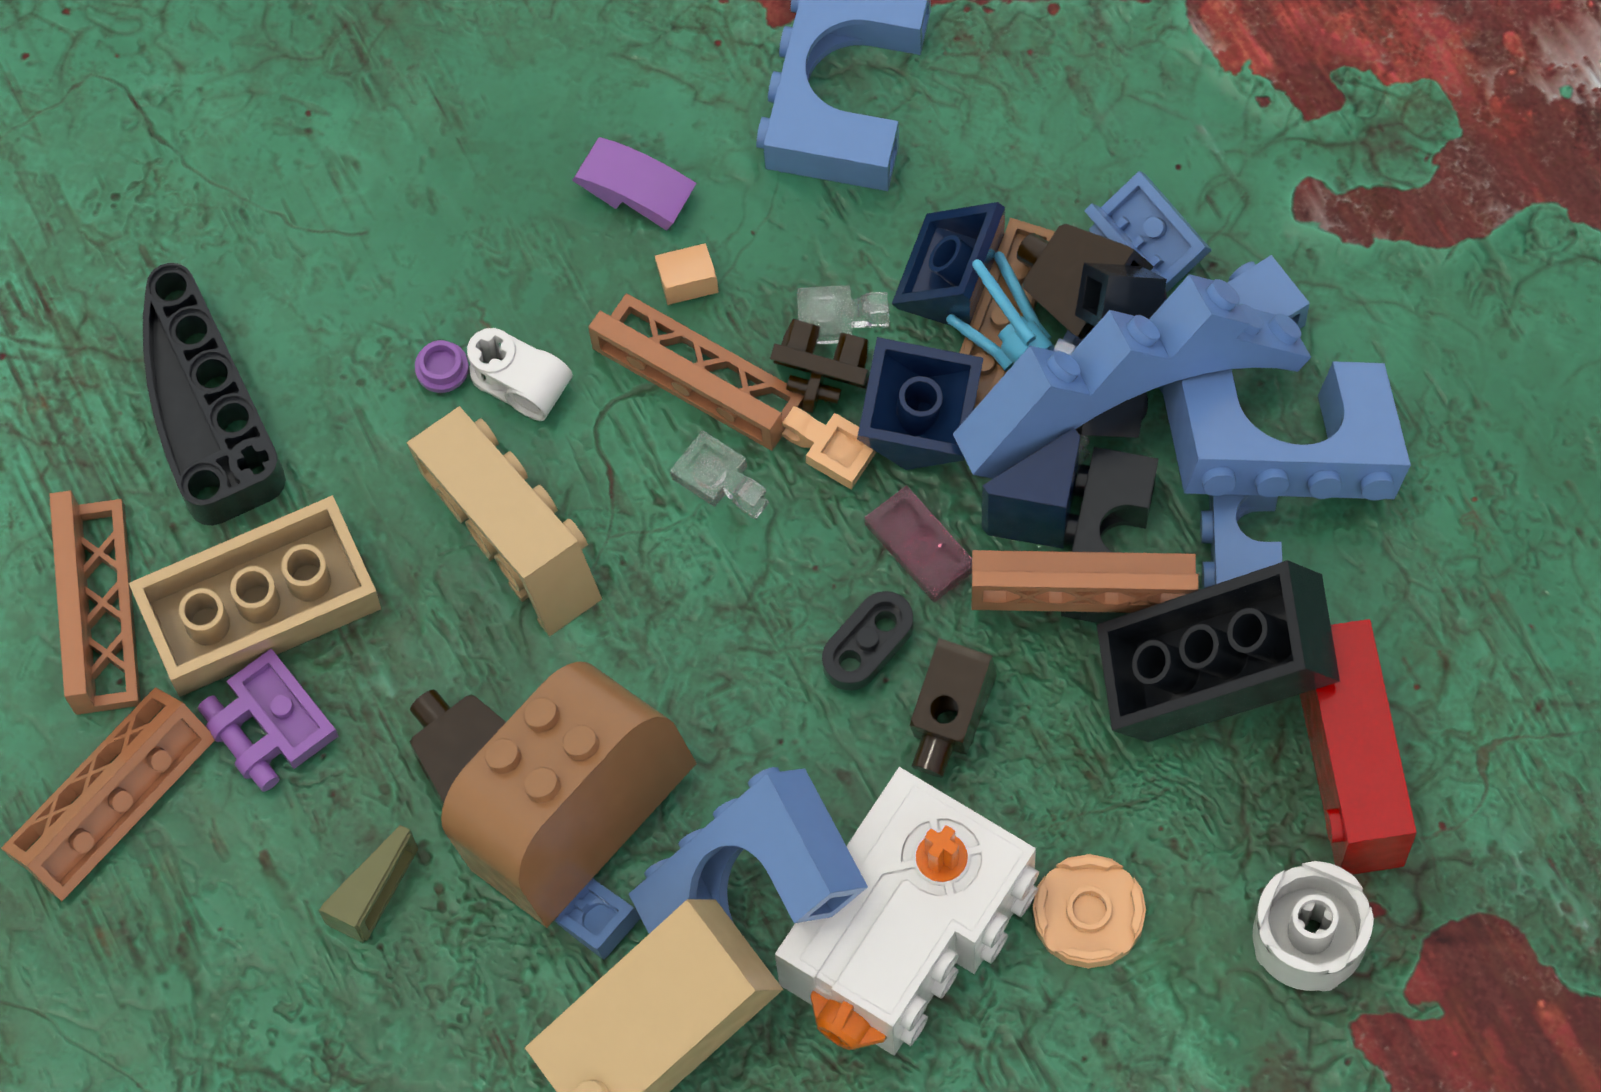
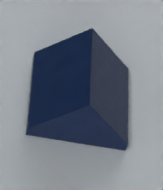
M999 202L927 213L892 305L899 310L950 325L946 321L947 316L954 314L970 325L985 286L974 270L972 263L974 260L979 259L990 272L995 260L994 255L998 251L1004 236L1005 207Z
M877 337L857 440L905 470L964 461L965 458L953 433L974 410L983 358Z
M1075 428L982 485L981 527L987 535L1064 548L1066 526L1071 512L1078 473L1080 435Z

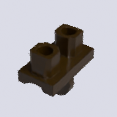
M792 319L783 337L782 344L774 343L770 359L774 360V364L811 374L809 380L790 375L786 387L787 391L805 395L803 411L813 414L818 400L838 405L842 389L823 384L824 378L867 389L870 375L869 370L865 369L869 350V341L867 339L841 332L832 360L814 354L821 327Z

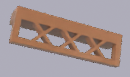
M627 293L611 315L600 310L588 326L593 350L773 451L782 437V432L785 430L782 423L793 406L800 409L803 407L805 395L787 391V383ZM630 313L650 324L652 337L648 338L624 324ZM657 328L667 334L658 335ZM685 343L694 348L697 362L693 363L664 346ZM702 354L708 356L711 359L703 361ZM724 368L731 369L739 374L742 388L731 385L710 373V371ZM747 379L757 385L748 386ZM773 393L788 403L782 412H779L754 397Z
M71 490L49 493L64 697L75 715L138 706L141 698L132 590L129 586L131 576L125 504L122 499L79 505ZM112 517L113 532L99 548L84 538V520ZM114 548L116 561L108 556ZM85 550L92 554V556L87 562L85 557ZM102 562L117 572V582L103 598L90 590L87 583L89 576ZM118 598L120 611L112 606ZM89 600L96 604V606L91 612L89 608ZM106 612L121 622V633L107 649L93 640L91 629ZM122 648L124 662L116 657ZM93 650L101 655L95 663L93 660ZM109 663H112L125 673L126 692L96 696L95 679Z
M972 550V610L1133 613L1198 591L1196 554Z
M155 687L1 849L12 860L27 869L53 896L63 901L215 740L205 725L183 702Z

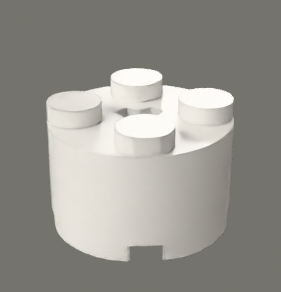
M1320 861L1302 863V866L1286 871L1283 870L1275 875L1266 885L1261 895L1253 925L1255 955L1260 965L1281 983L1306 991H1330L1350 977L1363 959L1372 934L1374 922L1372 908L1358 880L1343 868ZM1310 919L1320 923V927L1315 933L1305 930Z

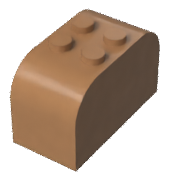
M574 662L558 669L549 676L462 769L452 783L445 798L441 817L442 827L472 872L548 928L697 763L677 727L670 719L588 662Z

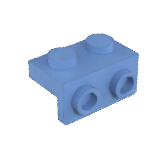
M1138 171L1102 207L1091 203L1084 210L1094 222L1089 228L1090 232L1127 245L1138 252L1154 266L1151 270L1152 272L1167 279L1166 293L1212 251L1150 178L1141 171Z

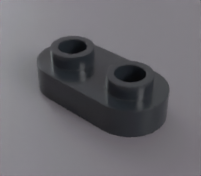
M889 591L877 592L864 600L829 639L823 649V671L831 684L843 690H858L868 685L912 634L913 611L908 601L901 595ZM888 618L893 620L896 626L890 631H882L876 627V624L879 620ZM847 658H854L860 662V666L854 671H846L840 664Z

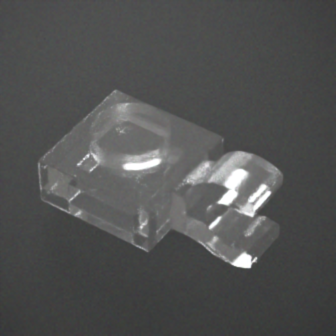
M850 285L797 288L798 320L821 327L817 344L838 343L841 332L853 335V328H885L890 326L887 292H870L852 299Z
M703 430L670 469L672 480L714 507L725 495L742 512L757 519L769 504V501L763 497L767 492L766 489L755 480L742 474L747 468L746 458Z

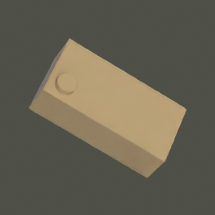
M333 495L129 583L169 678L179 697L242 670L269 649H272L276 655L381 610L376 589Z
M687 899L534 1038L525 1049L556 1092H670L775 998L783 988L716 899Z

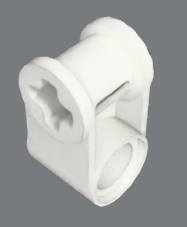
M485 328L476 332L467 346L470 378L474 386L511 405L515 410L533 420L544 421L573 376L571 369L556 356L546 351L538 350L500 329Z

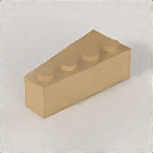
M459 406L406 442L420 473L460 524L465 521L468 531L489 561L495 558L499 568L508 579L509 586L522 602L530 598L538 616L537 621L549 637L602 600L582 551L583 548L588 546L582 532L571 519L568 518L563 523L555 515L558 511L555 503L541 485H537L533 489L525 481L528 475L524 467L511 451L504 455L500 453L496 448L499 445L498 440L483 419L479 418L473 422Z

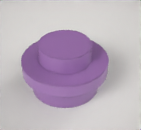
M437 340L427 344L419 352L415 360V373L418 381L423 387L436 393H446L455 390L465 381L469 371L465 352L458 345L444 340Z

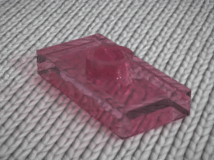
M907 485L864 517L867 528L933 602H936L972 574V558Z

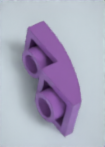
M602 137L595 141L572 181L613 208L617 209L623 202L666 231L674 223L697 184L680 172L644 153Z

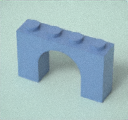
M791 0V12L796 13L793 27L785 26L782 32L779 56L784 57L785 60L782 72L773 71L768 91V102L774 103L770 118H761L757 133L756 146L757 148L764 149L765 169L888 191L899 148V121L833 108L814 93L808 81L816 65L825 56L847 46L866 45L921 55L931 13V0Z
M1332 362L1318 394L1328 439L1308 445L1279 441L1255 427L1240 407L1231 369L1178 380L1165 385L1163 388V396L1184 494H1208L1211 496L1254 495L1267 498L1277 496L1314 497L1317 499L1361 498L1373 501L1395 499L1411 466L1385 363Z
M772 767L759 772L748 781L749 789L739 798L722 804L713 812L715 819L705 828L693 831L683 837L678 843L680 849L673 856L653 864L645 871L646 879L632 890L629 896L649 934L687 899H716L732 920L727 897L728 880L736 858L744 849L753 854L764 866L794 923L833 917L868 888L805 768L780 771L778 767Z

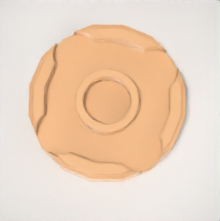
M1092 854L1069 857L1058 863L1056 868L1049 871L1046 877L1044 876L1038 884V891L1032 908L1036 934L1048 952L1064 963L1088 969L1111 965L1129 954L1141 937L1146 914L1142 888L1136 879L1132 878L1130 873L1125 871L1123 866L1113 859Z

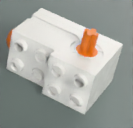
M901 767L897 769L847 845L868 888L833 917L795 923L775 953L779 984L812 1005L817 1029L821 1034L836 1045L847 1050L876 1044L893 1056H895L903 1042L911 1046L919 1037L928 1020V1016L923 1014L928 1003L934 995L942 999L958 974L959 969L954 967L955 963L975 974L983 960L991 964L996 959L1008 938V934L1004 930L1013 913L1022 917L1035 898L1038 888L1034 886V883L1039 875V871L1035 869V847Z

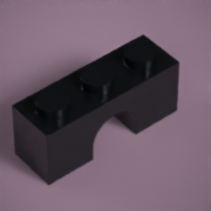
M1084 262L1075 316L1093 326H1096L1109 310L1133 316L1142 315L1150 319L1167 300L1165 289L1167 279L1142 266ZM1147 392L1099 414L1075 430L1078 434L1085 436L1139 438L1141 422L1148 410Z
M1094 447L1090 465H1079L1074 496L1083 497L1080 515L1069 514L1064 546L1073 547L1072 552H1112L1104 545L1101 539L1109 529L1121 525L1146 529L1159 459ZM1061 611L1062 617L1099 624L1129 614L1123 612Z

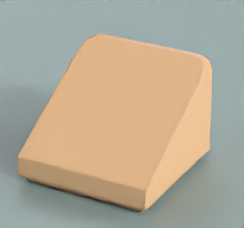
M706 243L655 255L667 305L719 293L715 269Z

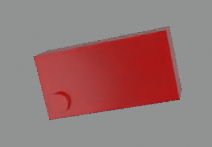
M1365 619L1332 624L1331 630L1340 682L1300 694L1334 862L1336 866L1343 868L1352 875L1404 867L1417 832L1371 620Z

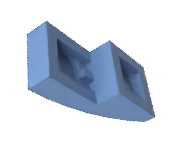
M592 878L554 921L580 943L605 960L641 918L633 906Z

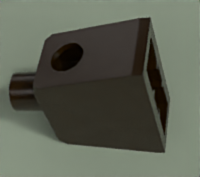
M1069 224L1059 226L1050 241L1045 240L1036 233L1029 234L1023 239L1017 251L1018 261L1031 268L1023 280L1022 287L1081 341L1095 327L1075 316L1084 262L1142 266L1150 271L1154 267L1131 247Z
M941 638L938 639L910 723L914 737L920 739L911 765L914 769L943 778L952 751L967 755L997 677L991 655ZM951 711L957 713L955 719L950 723L943 724L937 722L938 716L944 712Z
M433 689L422 694L410 707V712L424 728L415 734L409 742L418 763L443 806L447 793L456 777L506 721L472 694L464 697L450 708L441 695Z

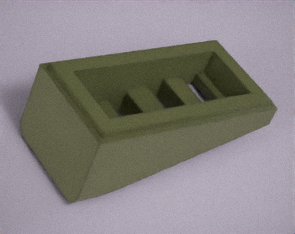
M399 825L322 904L319 913L325 924L362 943L368 940L418 851V846L410 829Z

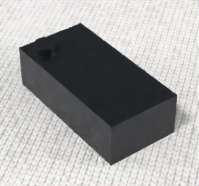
M1288 560L1097 624L1112 731L1146 742L1340 682L1323 576L1318 572Z

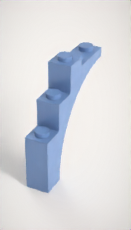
M1189 274L1150 319L1142 315L1133 316L1109 310L1070 355L1059 350L1052 351L1029 346L957 428L953 436L972 474L993 479L1071 429H1077L1099 414L1126 400L1169 383L1229 369L1278 368L1298 372L1311 358L1300 338L1301 330L1291 318L1284 314H1272L1253 309L1245 304H1239V295L1225 281L1220 279L1210 280Z

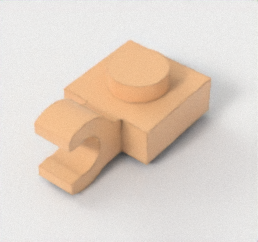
M793 406L782 423V426L785 427L782 436L797 446L810 448L806 454V464L851 490L876 454V451L857 440L859 427L835 412L825 425L802 409Z

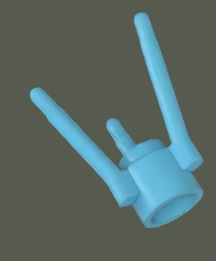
M997 251L994 259L1023 316H1020L981 260H974L972 266L1010 321L998 335L1003 342L1001 348L954 314H949L946 321L962 335L994 357L1002 369L1007 371L1029 346L1053 351L1054 345L1050 341L1051 335L1040 323L1005 255Z

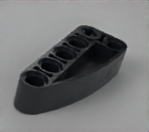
M166 263L158 266L147 279L143 310V354L147 388L163 450L185 504L196 521L203 525L213 526L224 523L272 501L284 489L286 478L276 450L192 274L186 267L178 263ZM174 291H185L183 296L177 300H164L167 295ZM194 334H206L203 340L198 343L185 344L187 338ZM219 376L227 378L219 387H205L212 378ZM244 420L248 422L240 431H225L228 425L234 421ZM261 466L263 471L254 475L251 470ZM211 486L219 488L216 495L209 499L201 500L196 498L204 488Z

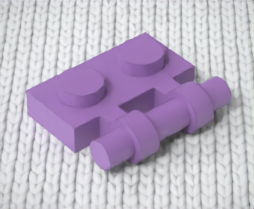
M269 649L227 680L230 689L237 696L236 700L224 707L217 697L212 695L204 699L198 706L199 712L208 722L206 728L210 731L213 739L216 742H224L236 758L235 767L245 779L252 778L262 792L270 790L280 780L279 776L269 765L276 756L282 754L292 768L295 769L339 737L333 725L272 649ZM251 717L255 719L266 733L255 744L250 741L241 729L242 724Z

